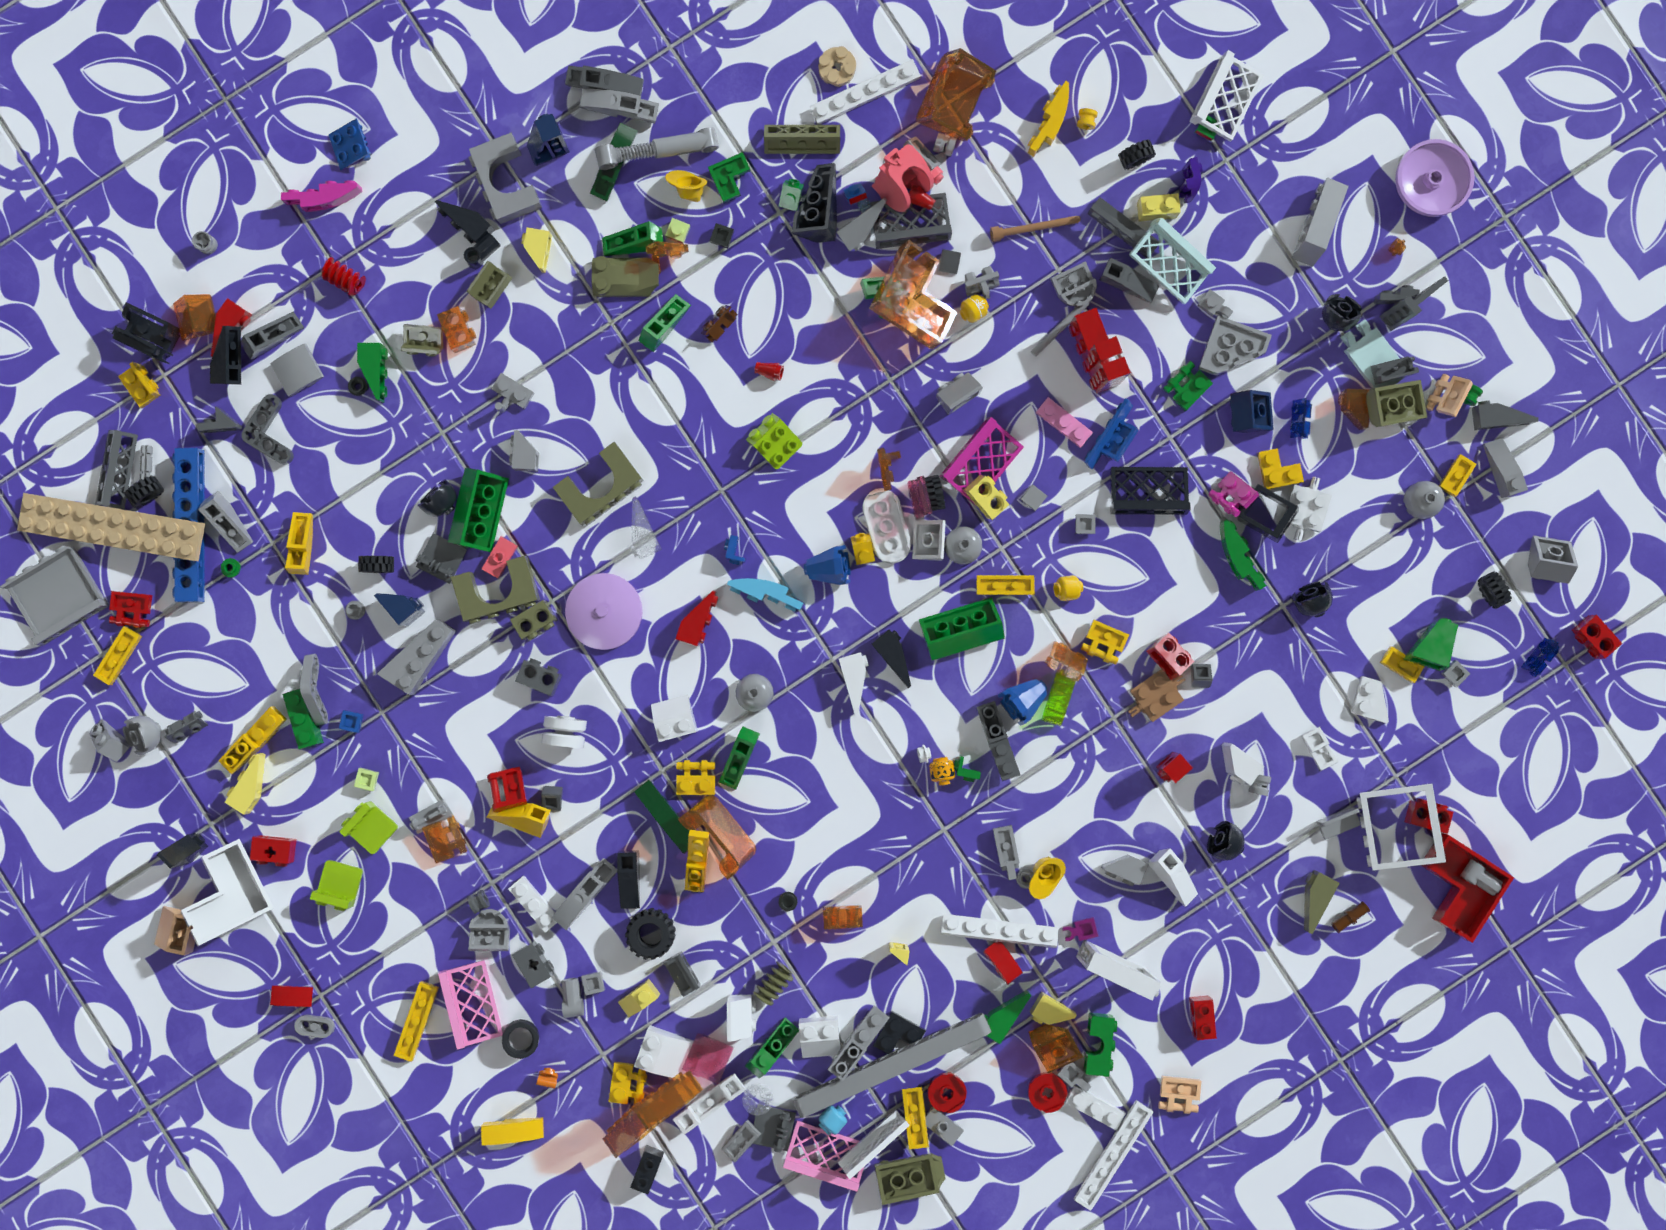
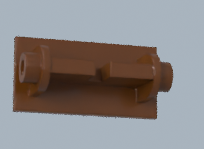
M721 306L715 312L716 316L712 321L708 320L702 328L704 330L701 334L705 336L708 334L707 339L710 342L717 341L725 332L720 327L722 324L728 328L737 319L736 316L738 314L734 310L729 311L732 308L731 306Z

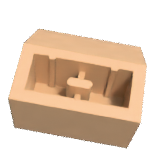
M163 906L154 944L166 952L185 956L193 952L195 940L190 932L193 926H187L181 914V909Z

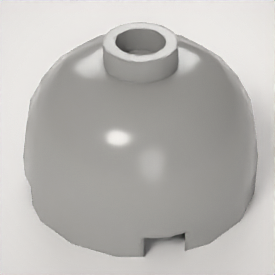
M1420 481L1409 486L1404 494L1403 501L1407 512L1411 516L1418 519L1432 518L1442 510L1445 496L1441 487L1436 483Z
M966 526L953 529L947 535L944 543L947 557L960 565L974 562L980 556L983 548L980 535L974 529Z
M749 674L743 677L735 690L739 705L751 712H758L767 708L774 696L771 682L765 676L759 674Z
M136 716L124 721L126 723V726L123 727L124 737L129 747H135L136 751L134 752L137 755H144L158 746L162 730L160 725L147 716Z

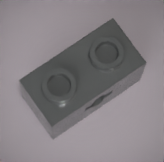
M536 941L531 942L512 954L530 988L549 979L554 974V967L551 961L546 960L543 955L545 951L540 943L537 944ZM533 961H534V962H535V961H538V963H539L537 966H536V965H534V966L531 965V963H532Z

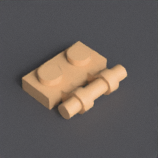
M1442 374L1440 380H1437L1435 384L1436 388L1433 394L1427 399L1426 409L1433 411L1435 405H1438L1436 408L1438 413L1456 417L1473 382L1457 376H1453L1451 381L1448 382L1450 376ZM1443 390H1446L1444 395L1440 397Z
M1161 1076L1160 1096L1167 1097V1101H1159L1158 1108L1166 1110V1112L1183 1111L1184 1114L1198 1113L1199 1107L1198 1105H1193L1192 1100L1200 1101L1201 1080ZM1175 1098L1185 1099L1184 1104L1174 1103Z

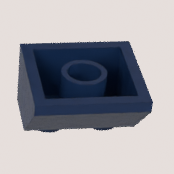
M1247 390L1230 394L1233 432L1245 433L1274 430L1271 392Z
M381 593L374 595L400 626L411 625L425 613V610L422 608L424 604L417 597Z

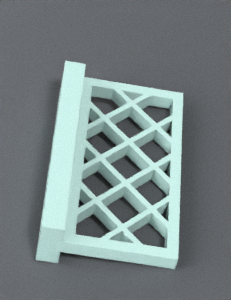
M1163 218L1154 219L1150 224L1151 227L1129 255L1182 304H1186L1208 274H1212L1216 267ZM1153 231L1159 237V244H1150V235ZM1163 245L1172 247L1173 256L1164 257ZM1152 246H1159L1160 257L1151 258ZM1140 248H1147V259H1141L1136 254ZM1182 257L1186 260V269H1178L1177 258ZM1173 258V270L1165 271L1164 259ZM1152 260H1160L1161 271L1156 272L1152 269ZM1191 270H1197L1201 274L1197 281L1191 282ZM1178 271H1186L1187 282L1179 283ZM1174 272V284L1166 282L1165 273ZM1187 284L1188 293L1183 297L1179 293V285Z

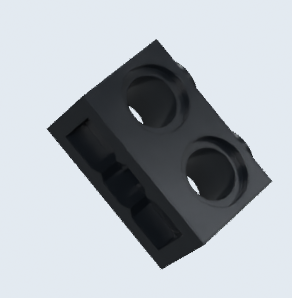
M646 1145L630 1188L647 1195L649 1194L664 1151Z

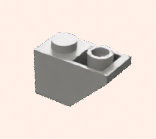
M514 430V435H511L510 440L511 447H513V454H510L509 457L510 466L515 471L538 472L539 452L520 431Z
M101 719L98 724L91 728L89 734L98 753L117 762L129 749L126 739L105 720Z
M1127 854L1102 864L1101 868L1106 870L1105 874L1112 878L1119 876L1123 878L1122 882L1133 886L1134 883L1140 886L1149 864Z

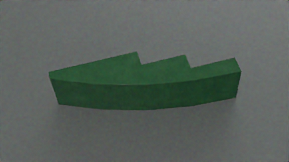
M647 780L634 791L671 840L685 854L688 852L690 829L666 798L661 795L653 782Z

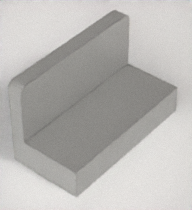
M1349 807L1316 821L1323 838L1329 839L1360 826L1361 823L1357 816L1359 809Z

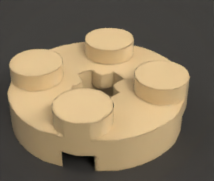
M843 46L832 47L826 50L819 58L818 70L820 77L825 83L836 87L848 84L853 79L856 71V61L853 54ZM834 63L842 64L840 71L832 68Z

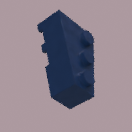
M553 114L539 116L533 123L527 143V148L535 166L570 153Z

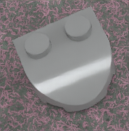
M1086 261L1050 278L1059 299L1069 306L1087 304L1092 300L1097 288L1096 279H1093Z
M486 909L480 911V914L472 919L469 924V951H508L510 927L506 918L497 910Z

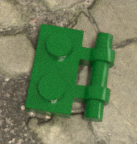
M1191 361L1183 365L1174 378L1171 377L1167 381L1168 384L1163 388L1166 393H1170L1172 389L1176 392L1172 399L1184 411H1187L1213 384L1200 370L1195 375L1191 373V370L1195 367ZM1185 377L1188 382L1181 387L1179 382Z

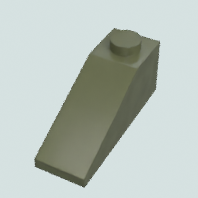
M1316 870L1313 873H1309L1305 886L1304 930L1311 934L1314 933L1340 884Z

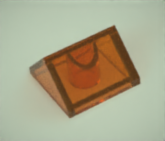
M210 294L183 295L173 303L182 341L214 333L216 313Z

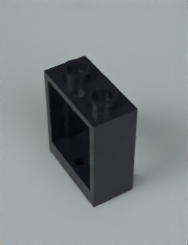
M1257 484L1256 488H1253L1254 490L1287 508V511L1274 531L1246 516L1255 500L1247 509L1241 505L1239 506L1240 514L1237 516L1239 522L1278 543L1299 512V506Z

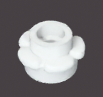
M925 745L917 748L920 763H928V759L932 758L930 748H926Z

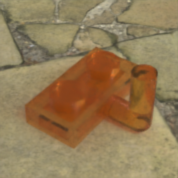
M656 241L646 246V254H652V260L659 263V274L661 273L659 257L670 256L671 259H679L682 257L681 255L689 252L687 244Z
M885 448L877 449L881 479L884 491L892 490L891 482H894L892 470L889 471L888 466H892L891 460L900 459L901 455L900 451L886 453Z

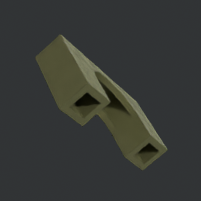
M615 442L599 452L614 476L613 487L607 495L598 499L588 498L582 494L569 476L553 486V489L582 526L584 524L587 526L594 522L596 515L600 512L601 514L606 513L611 509V504L615 501L619 503L625 499L627 492L637 490L642 486L641 482L644 481Z
M527 556L506 561L512 580V589L509 596L497 604H490L483 600L478 592L472 572L451 577L464 622H469L470 624L478 623L482 617L488 616V619L499 616L500 612L512 613L518 611L517 607L525 606V608L534 606L536 602L541 601Z

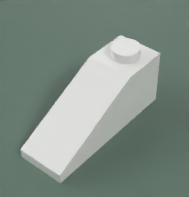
M861 652L839 658L854 714L859 713L866 674L865 667L869 666L866 655L862 656Z

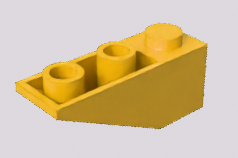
M533 803L505 809L498 813L493 812L491 807L486 818L541 838L548 824L551 810Z

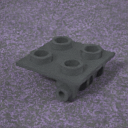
M433 533L422 555L417 557L416 561L418 563L416 567L450 584L452 581L451 577L455 575L467 550L456 544L448 543V540Z
M758 1104L754 1127L761 1135L753 1144L774 1148V1151L779 1153L782 1150L788 1151L796 1113Z

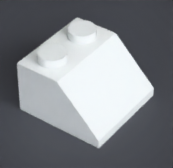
M688 694L651 704L653 722L659 742L698 731Z
M1224 742L1222 744L1226 772L1231 775L1229 779L1238 785L1244 786L1246 784L1251 786L1264 766L1235 745Z
M729 995L727 1000V1042L750 1038L753 1031H756V1019L753 1020L752 1012H756V1000H752V995Z
M838 1015L799 1019L802 1058L837 1055L840 1050Z

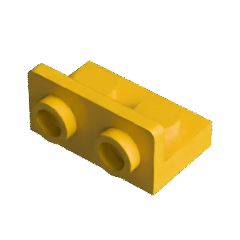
M131 362L129 364L131 367L120 374L118 378L140 408H144L161 396L157 390L159 387L154 380H150L146 375L148 371L142 364Z

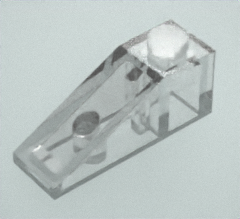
M635 496L632 498L631 542L633 545L630 547L635 557L638 556L640 559H643L662 550L639 499Z

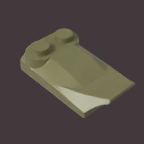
M599 256L592 259L593 297H651L653 290L659 286V263L654 262L650 258H606Z
M1421 380L1372 388L1367 392L1366 401L1369 419L1372 425L1376 427L1427 418Z
M932 1153L893 1161L883 1160L878 1164H874L882 1205L940 1193L939 1189L946 1179L942 1157Z

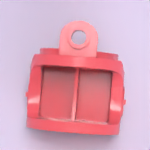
M907 144L899 151L897 148H894L884 157L885 163L879 167L880 172L875 178L872 188L879 194L881 199L884 197L887 199L886 204L895 211L904 212L911 204L906 188L912 189L913 185L928 192L933 188L934 184L937 185L944 178L942 175L943 171L938 166L930 171L921 154L912 145Z

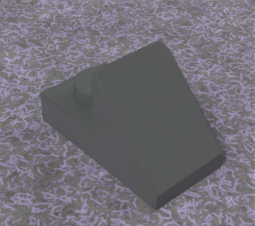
M215 407L216 419H205L204 423H197L198 431L202 433L242 430V426L219 407Z

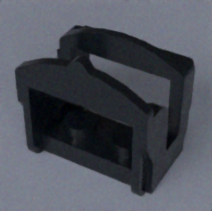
M125 302L122 317L128 320L129 323L125 330L115 326L112 338L154 359L170 364L166 359L170 355L173 356L172 351L180 337V329L159 317ZM145 315V316H147V317H149V318H151V319H153V320H155V321H157V322H160V323H162V324H164V325L161 326V325H159V324H156V323H154V322H152V321H150V320H148V319H146V318H144V317H142V316Z

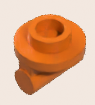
M544 1068V1070L539 1071L536 1085L555 1089L558 1074L552 1068Z

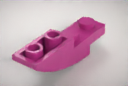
M351 180L344 181V183L326 181L325 184H319V191L307 189L306 192H299V190L290 189L287 192H281V200L286 205H300L305 212L320 211L348 202L362 193V187Z

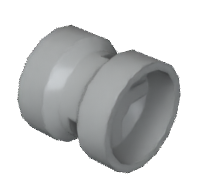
M938 133L933 151L937 153L943 152L946 156L951 157L957 138H948L944 134Z
M205 231L195 233L192 238L194 247L204 254H212L218 247L216 239Z
M1258 775L1253 784L1249 786L1248 792L1268 796L1269 790L1267 787L1271 783L1272 777Z

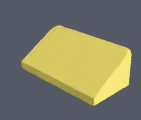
M890 942V952L904 964L908 965L910 952L908 945Z

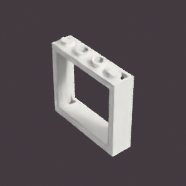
M1432 784L1360 793V797H1357L1358 809L1363 810L1360 822L1361 827L1366 828L1367 836H1363L1365 848L1369 847L1370 855H1366L1368 867H1372L1374 871L1446 862ZM1425 791L1437 857L1378 864L1367 798Z
M1083 940L1076 958L1088 971L1152 1001L1154 996L1157 997L1159 995L1161 982L1146 968L1089 941Z

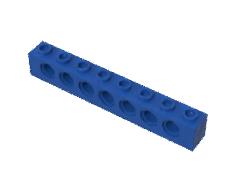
M175 448V453L172 455V461L175 465V472L172 474V480L175 484V491L172 494L175 510L172 513V518L205 523V516L198 510L205 500V450L199 448ZM187 464H190V471L186 473L185 467ZM187 483H190V490L186 492L185 486ZM187 502H190L191 507L186 511L185 505ZM204 528L199 561L190 560L191 564L189 568H186V559L173 557L175 568L172 570V576L175 579V587L172 589V595L175 598V602H205ZM187 578H189L191 581L189 587L185 586V581Z

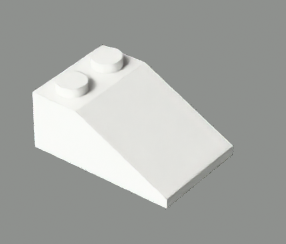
M649 1025L634 1067L653 1074L691 1082L704 1044Z

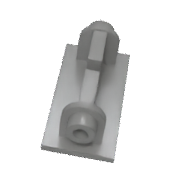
M442 799L410 816L411 823L409 825L412 830H416L417 834L452 815Z

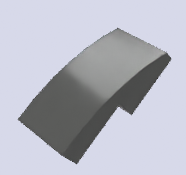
M1403 285L1395 292L1384 290L1375 296L1374 304L1399 303L1409 295L1413 298L1419 294L1420 289H1413V286Z

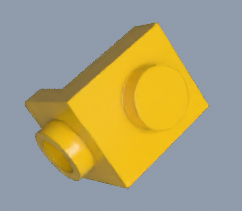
M858 533L852 536L851 542L856 565L874 562L875 558L869 533Z

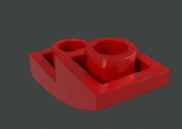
M996 941L984 950V954L996 967L995 970L1007 985L1023 974L1019 965L1002 942Z
M272 985L270 1005L311 1007L313 987Z

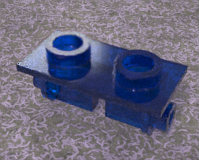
M1307 398L1293 400L1290 438L1300 437V439H1308V435H1310L1311 422L1305 421V418H1311L1312 404H1310V400H1306Z
M1544 638L1526 659L1521 668L1530 671L1529 674L1533 677L1540 676L1547 667L1544 661L1551 662L1556 654L1559 653V643Z

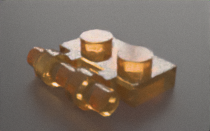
M454 815L447 818L448 826L444 827L442 820L422 827L435 863L453 858L455 856L453 849L455 848L459 849L460 854L467 852L466 840L462 838L459 822H456ZM452 832L455 839L454 842L450 843L447 833Z

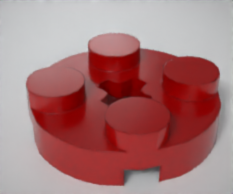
M947 1072L941 1073L932 1079L928 1086V1098L936 1110L954 1113L961 1109L965 1103L967 1090L960 1077ZM945 1088L952 1090L951 1097L942 1096Z
M1043 1072L1036 1075L1029 1082L1028 1097L1034 1108L1045 1113H1052L1058 1111L1064 1105L1067 1097V1088L1063 1080L1055 1073ZM1045 1088L1053 1090L1050 1093V1097L1042 1095Z

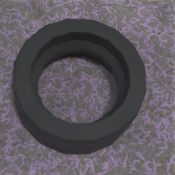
M519 1019L512 1021L505 1028L502 1036V1046L509 1056L523 1059L533 1054L538 1047L539 1033L532 1022ZM517 1028H525L532 1035V1043L524 1050L514 1049L509 1042V1035Z

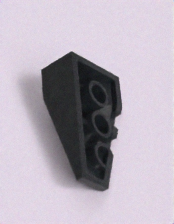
M821 164L816 166L808 183L807 193L805 196L803 195L801 199L802 204L794 214L792 227L793 235L816 243L835 241L837 229L836 164Z

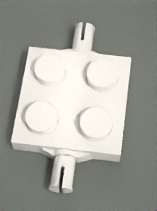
M1312 477L1310 487L1293 485L1289 501L1299 506V512L1291 523L1297 528L1293 538L1295 540L1301 541L1304 530H1312L1319 533L1322 530L1332 495L1322 493L1317 489L1320 478Z

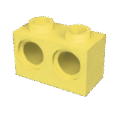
M979 475L964 489V492L987 519L993 520L1009 506V503L1006 501L1007 496L1001 490L998 491L994 487L996 483L990 476ZM981 484H984L985 491L982 494H980L978 490L979 486ZM995 498L997 505L992 508L990 503Z

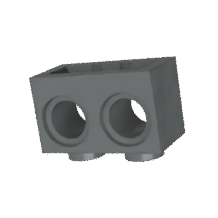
M530 658L529 661L524 660L515 682L549 696H554L562 674L558 673L559 669L550 665L545 668L540 665V661ZM529 667L535 670V675L532 678H529L526 674ZM548 674L553 678V682L550 685H546L544 682V677Z

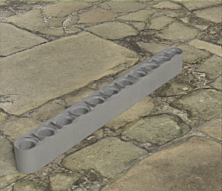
M976 1014L852 1070L844 1081L836 1077L795 1096L792 1101L800 1118H804L976 1041L991 1033V1029L984 1014Z

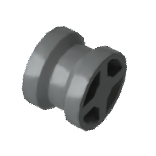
M483 890L478 891L476 895L467 896L469 906L475 914L482 908L490 907L489 899Z

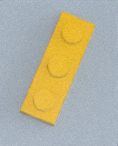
M977 575L976 595H1034V575Z
M123 626L93 676L108 685H113L142 636Z
M922 1087L902 1089L905 1120L910 1125L906 1128L909 1149L928 1148L929 1142Z

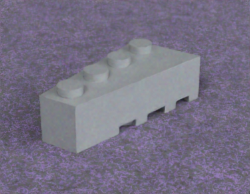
M1328 177L1323 184L1319 183L1315 191L1317 197L1310 205L1309 210L1311 212L1304 222V229L1299 236L1292 259L1313 267L1327 249L1348 185Z
M434 620L377 674L408 695H415L456 630L441 620Z

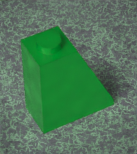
M1440 618L1432 622L1405 655L1404 660L1438 671L1449 668L1458 624L1452 623L1447 618Z

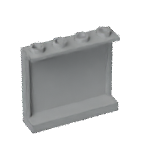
M61 546L55 550L56 553L51 556L42 557L38 560V564L24 568L22 570L23 573L18 576L9 577L5 580L6 583L0 586L1 589L9 591L35 637L31 638L34 645H46L109 607L74 547Z

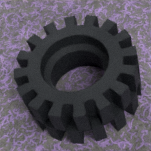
M1149 139L1137 142L1118 154L1124 170L1132 169L1135 166L1138 167L1156 155Z
M939 475L923 478L930 512L945 509Z
M150 476L128 487L129 489L125 490L124 495L132 507L136 508L152 502L153 499H157V496L164 492V488L155 476Z
M358 556V572L394 573V557Z
M1495 571L1478 579L1479 591L1482 592V597H1485V601L1489 602V606H1492L1493 609L1511 602L1512 599L1505 580H1502V576Z

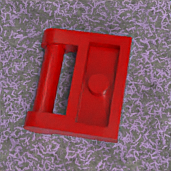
M520 766L487 775L493 798V812L498 813L505 809L527 804ZM501 779L503 780L506 801L502 802L498 787V781Z

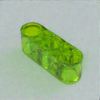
M1058 668L1043 712L1042 721L1057 726L1062 725L1077 679V673Z

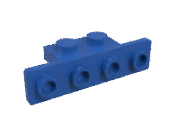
M1125 398L1123 403L1118 405L1115 415L1107 422L1106 429L1096 439L1093 449L1087 453L1085 464L1088 468L1093 469L1102 454L1119 462L1139 431L1137 427L1124 421L1133 408L1130 400Z

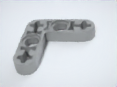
M309 654L304 656L300 691L315 724L318 726L328 723V714L316 689L319 660L316 654Z

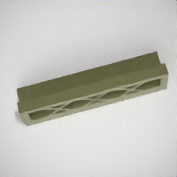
M764 125V154H840V125Z

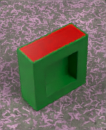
M1207 115L1206 121L1211 124L1217 123L1216 119ZM1198 124L1195 130L1196 134L1209 141H1212L1216 135V132L1207 129L1201 124Z

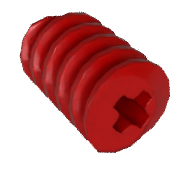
M333 257L328 258L322 269V279L339 289L341 288L342 291L348 292L351 296L358 294L365 285L366 277L362 276L360 278L359 272L353 275L354 270L352 268L347 270V265L343 264L340 267V261L334 263Z

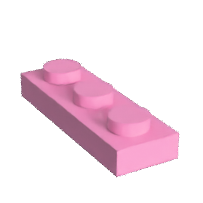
M1049 397L1036 411V414L1079 448L1083 446L1093 433Z

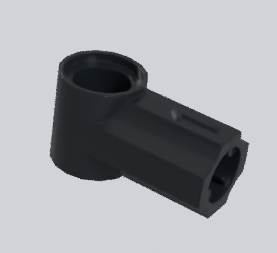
M488 233L473 247H469L464 251V259L470 268L479 269L484 261L501 245L492 234ZM478 255L477 260L470 261L471 256Z

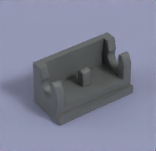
M1408 356L1370 366L1375 385L1419 373L1418 367L1413 366L1415 358Z
M682 951L663 962L683 997L700 988L701 984Z

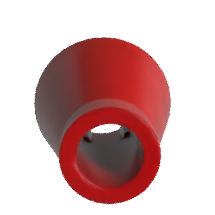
M913 185L909 192L912 204L927 208L928 210H931L936 201L920 186L916 187Z
M757 362L754 372L772 381H780L783 376L784 366L780 365V363Z

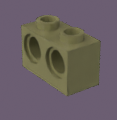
M545 600L540 601L510 619L522 640L528 639V641L536 638L539 631L551 629L555 626L554 622L558 621ZM543 611L548 615L545 622L539 620V614ZM526 621L531 624V629L528 632H525L522 628L523 623Z

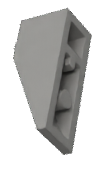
M885 197L837 231V234L849 251L852 249L857 251L865 245L864 241L867 239L887 201Z
M1503 438L1483 444L1501 498L1527 491L1528 488L1523 473Z
M219 491L202 502L198 510L237 553L253 542L232 505Z

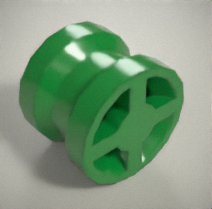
M1473 384L1463 403L1476 406L1477 398L1483 394V390Z

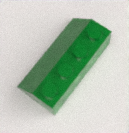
M464 469L448 543L492 552L509 478L478 469Z
M992 597L919 619L931 660L1005 639L1003 624Z

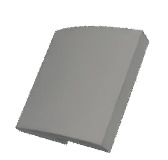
M302 344L270 363L288 397L294 396L305 387L312 386L324 377L307 344Z

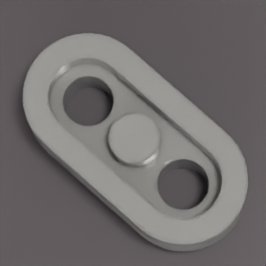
M306 1014L295 1021L294 1027L300 1035L326 1038L334 1032L335 1023L329 1017ZM304 1021L309 1023V1027L304 1026ZM323 1024L328 1025V1030L323 1028Z

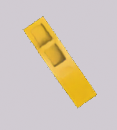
M1065 81L1062 86L1060 84L1057 86L1053 93L1055 97L1052 101L1048 100L1042 109L1045 111L1042 117L1045 120L1038 129L1040 133L1037 137L1033 136L1028 143V146H1030L1028 154L1033 157L1044 142L1051 146L1059 132L1068 105V81Z
M275 706L269 707L247 733L242 734L218 761L231 774H234L278 732V728L287 719Z
M689 831L685 890L704 893L710 839L709 832Z

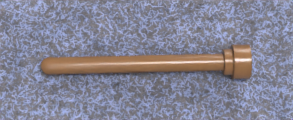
M1071 216L1005 229L994 226L990 227V236L992 242H998L1004 239V236L1076 224L1081 221L1080 216Z

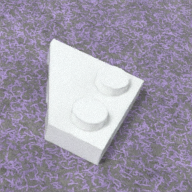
M1361 676L1350 713L1388 724L1389 719L1382 682Z

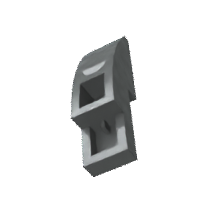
M568 65L565 85L583 89L620 91L641 96L644 79L602 68Z
M995 701L976 707L1002 782L1020 776L1021 774Z

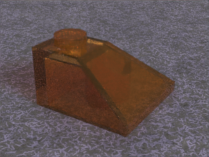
M1045 1024L1028 1032L1033 1048L1048 1073L1083 1058L1072 1035L1066 1028Z

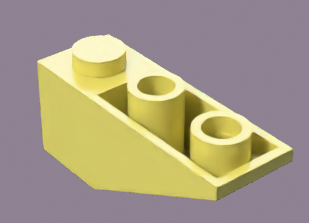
M264 753L254 754L249 759L248 768L240 773L237 778L238 783L226 795L228 798L225 803L243 815L250 814L261 798L266 755Z

